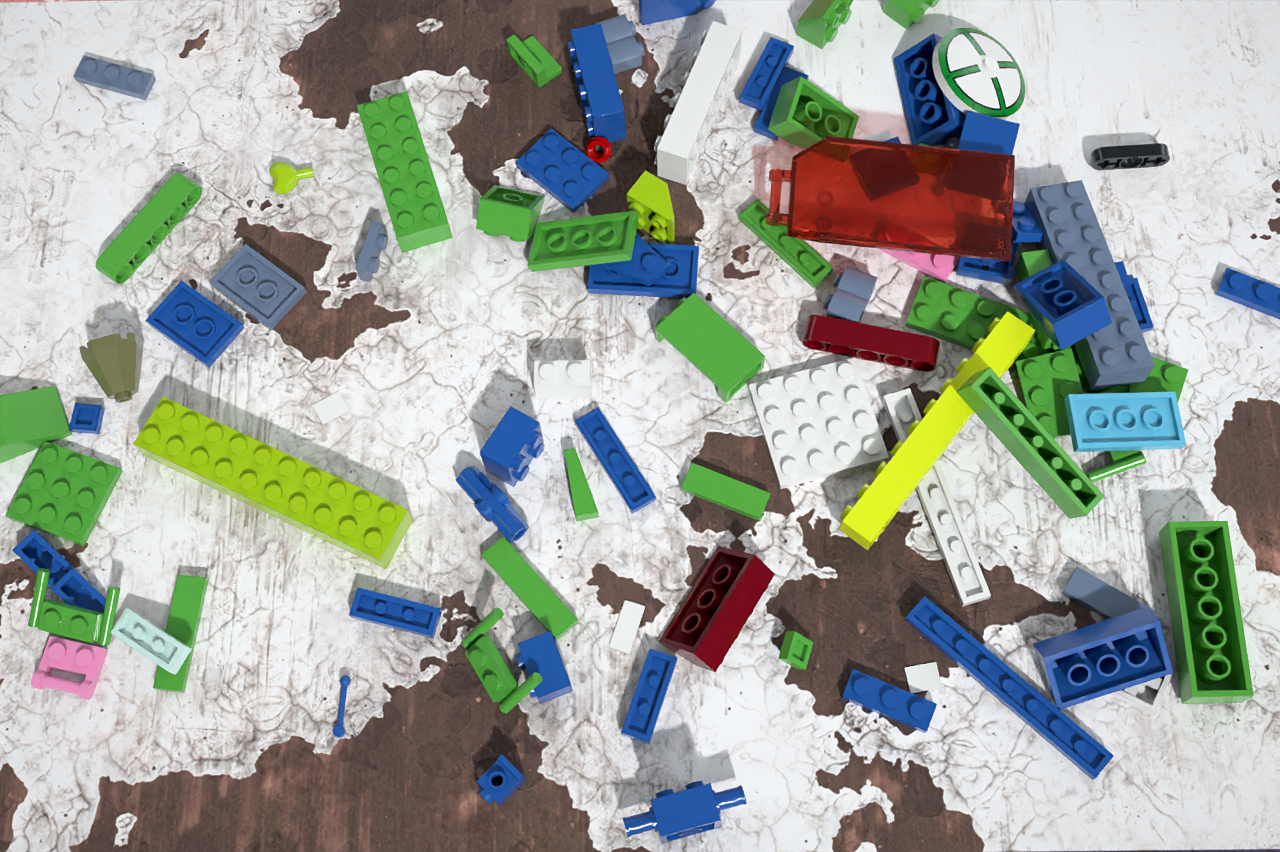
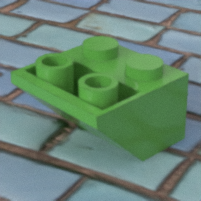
M813 0L798 20L796 35L823 49L828 41L831 43L835 39L840 25H845L852 14L850 6L853 0Z

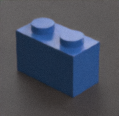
M551 631L518 643L520 653L515 654L521 671L527 669L529 676L537 672L543 679L529 693L531 698L537 696L539 703L542 704L573 692Z

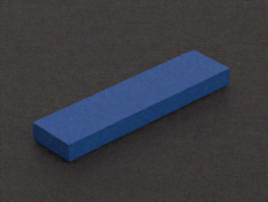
M597 407L574 420L579 432L630 512L633 514L656 500L655 494L600 409Z

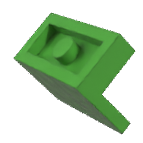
M514 34L506 40L509 55L538 88L562 73V67L534 36L521 42Z

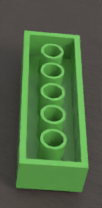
M407 91L357 105L401 252H407L453 238Z
M1228 521L1168 522L1159 531L1175 658L1178 662L1176 666L1181 703H1243L1253 697L1254 694Z

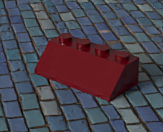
M718 546L658 642L696 666L716 672L732 644L739 636L749 616L753 613L758 601L767 590L775 573L754 554Z

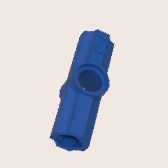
M475 465L465 468L459 474L456 483L474 502L475 508L489 523L492 522L506 540L510 543L518 541L525 535L529 525L514 510L511 502L502 490L496 485L493 486Z

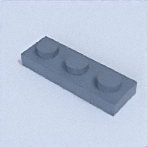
M83 56L73 75L76 82L142 100L147 99L156 81L151 73L88 56Z

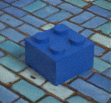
M510 406L479 452L486 472L512 487H515L518 481L522 482L529 472V464L533 458L537 459L541 455L545 447L540 422Z

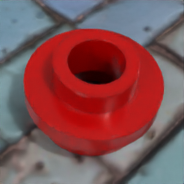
M597 136L587 143L586 153L595 163H603L610 158L612 146L606 138ZM597 145L603 147L604 151L602 154L596 151Z

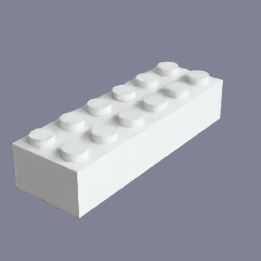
M715 21L712 22L710 29L705 30L702 35V47L700 51H695L692 59L693 68L691 72H686L682 83L684 87L682 93L676 94L673 108L675 109L672 115H667L664 122V134L657 137L654 151L657 152L654 164L657 165L658 176L687 185L741 60L742 30Z

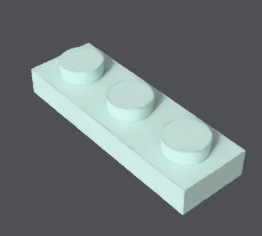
M129 608L124 610L110 632L166 671L175 675L192 650Z

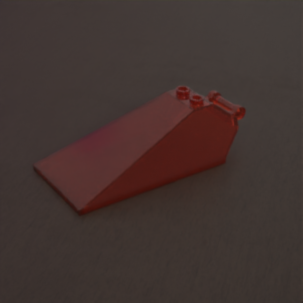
M825 136L821 141L794 155L790 170L772 169L769 171L771 191L766 224L771 226L787 225V236L819 243L1009 262L1011 260L1015 155ZM783 181L790 182L787 214L780 213Z

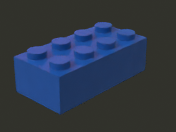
M600 23L572 29V40L567 41L570 54L569 61L571 70L575 73L574 79L577 92L581 96L582 112L586 115L588 135L594 137L601 136L609 142L626 139L624 107L602 25Z

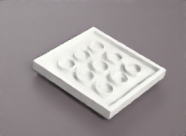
M855 357L749 384L750 396L780 489L888 461L889 455Z

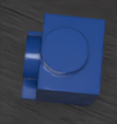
M502 754L476 781L481 787L477 792L489 804L495 801L499 806L525 781L524 776ZM496 776L503 778V783L500 786L492 784Z

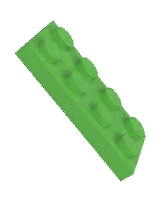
M627 211L536 223L527 266L531 272L629 261L632 259L639 217L636 211Z

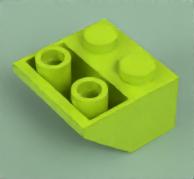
M645 170L627 193L628 211H636L639 217L637 229H644L651 233L652 237L660 243L665 242L673 245L675 243V223L668 184Z

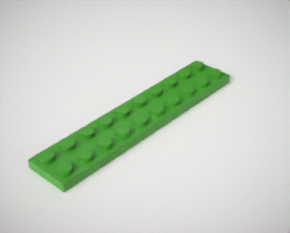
M926 276L922 280L905 327L972 350L981 337L987 338L990 334L987 330L996 317L1002 319L1007 311L1035 329L1030 313ZM1035 329L1030 342L1015 361L1062 350H1043ZM1074 344L1063 349L1072 348L1083 391L1095 394L1106 390L1091 391ZM1152 357L1155 366L1145 382L1114 387L1116 393L1176 392L1178 402L1189 369Z

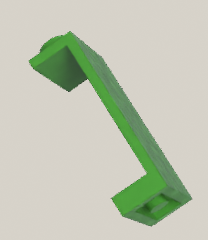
M695 293L688 298H682L669 316L664 315L656 323L655 339L659 343L663 339L668 341L718 387V397L725 403L764 367L765 355Z

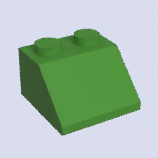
M494 185L480 198L476 229L482 230L490 236H509V239L517 242L528 240L535 232L545 196Z

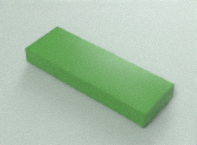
M691 463L681 486V491L757 521L761 520L771 495L769 492Z

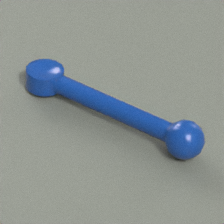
M343 675L339 680L342 687L337 725L333 728V734L338 738L345 735L343 719L347 686L351 683V678L347 675Z

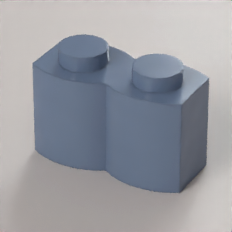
M625 14L596 23H601L614 74L642 65V57L645 56L641 41L637 42L634 37L636 36V29L632 20L628 21Z
M850 266L846 267L844 273L839 271L833 287L837 289L834 295L828 294L823 309L827 310L826 316L859 323L874 291L878 277Z

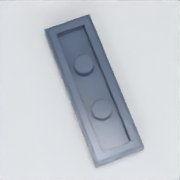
M1079 567L1074 569L1062 591V594L1106 619L1148 607ZM1148 607V609L1155 615L1156 611Z

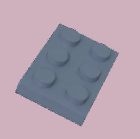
M247 244L209 281L214 289L270 331L307 293L305 287Z

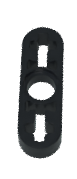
M1163 143L1101 147L1092 151L1091 160L1095 170H1115L1162 166L1169 162L1170 156L1168 146Z

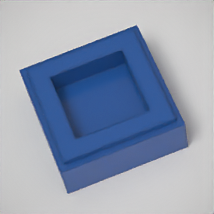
M75 403L69 429L77 433L99 434L105 408L102 405Z

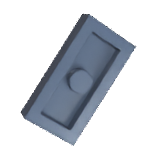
M371 222L355 267L360 280L371 282L373 273L376 274L378 272L381 250H385L388 243V235L385 233L382 223Z

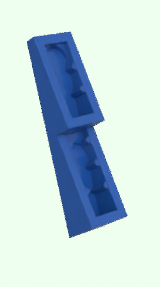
M33 530L12 550L36 574L40 568L50 570L48 585L66 604L104 613L106 598L37 531Z

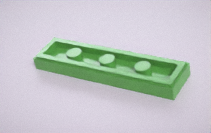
M759 199L755 200L739 214L738 219L813 288L833 272V267Z
M504 537L500 538L481 554L482 558L548 632L551 631L556 641L578 623V619Z
M177 576L165 632L192 650L176 675L158 665L153 685L155 690L185 693L209 581L206 577Z

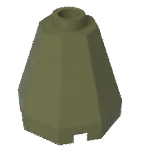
M127 333L128 339H121L120 334L104 336L87 342V347L81 346L79 348L83 361L109 399H115L117 403L132 400V395L136 394L139 389L143 347L140 337L134 333Z

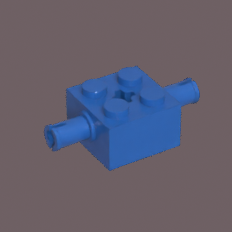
M696 781L685 785L686 790L674 793L673 789L660 791L655 794V799L650 800L651 807L648 812L623 817L627 837L654 829L655 832H658L660 842L663 844L720 828V811L747 804L743 787L739 785L738 787L715 793L712 790L711 783L704 785L703 781Z

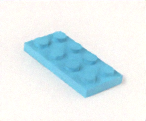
M1176 392L1068 394L1064 398L1074 452L1182 449L1186 446Z

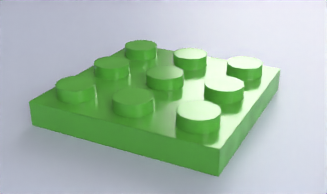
M44 441L5 516L10 520L84 547L123 471L113 465Z

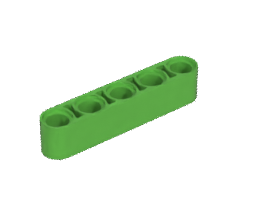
M181 173L174 174L102 252L96 261V269L117 284L126 282L199 201L203 191L202 187Z

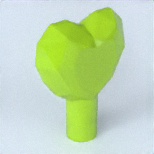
M276 162L269 168L270 176L274 179L273 189L278 194H287L297 186L299 180L314 177L312 166L296 169L290 164Z

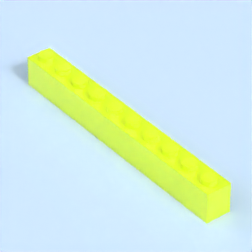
M1008 311L1002 319L995 318L987 330L990 332L987 338L981 337L972 348L973 356L970 359L965 357L956 369L958 375L954 380L948 378L939 391L942 393L937 401L932 399L923 411L926 414L921 422L916 419L907 431V434L910 436L905 442L900 440L890 453L893 456L888 464L883 461L874 473V476L877 478L871 485L866 483L857 494L859 501L854 507L849 504L840 516L842 520L840 531L866 550L872 546L975 413L956 391L974 373L988 367L1001 379L1030 342L1035 329Z

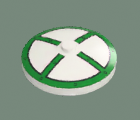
M957 28L948 32L937 43L932 57L935 78L945 96L961 112L967 115V111L1007 120L1020 109L1025 98L1024 78L1014 57L998 40L977 29Z

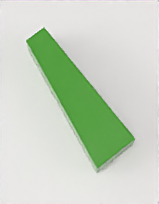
M566 449L564 453L576 521L598 518L599 512L576 449Z

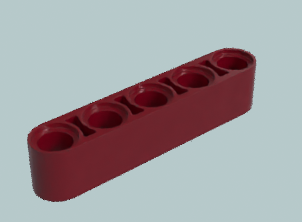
M810 315L807 317L802 345L812 350L924 372H931L936 369L940 342L933 337L822 315Z

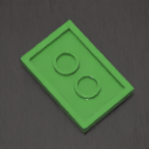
M1072 348L1015 361L1026 408L1053 439L1071 436L1064 398L1068 394H1083Z

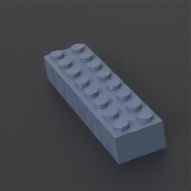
M1082 180L1030 188L1024 204L1043 231L1041 242H1036L1038 249H1048L1053 264L1064 259L1103 295L1112 323L1074 344L1091 391L1145 382L1155 365Z

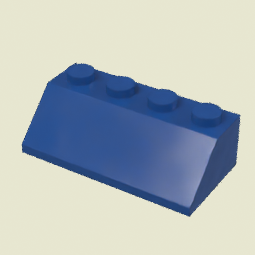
M935 33L893 58L911 143L914 148H918L919 143L937 146L945 145L949 137L960 138L966 114L955 107L945 96L935 78L932 57L935 46L942 39L941 36Z
M1148 607L1033 643L1040 670L1054 704L1059 710L1173 674L1160 620Z

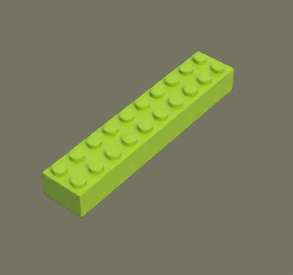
M165 397L161 398L133 443L144 456L384 569H387L413 521L407 509Z

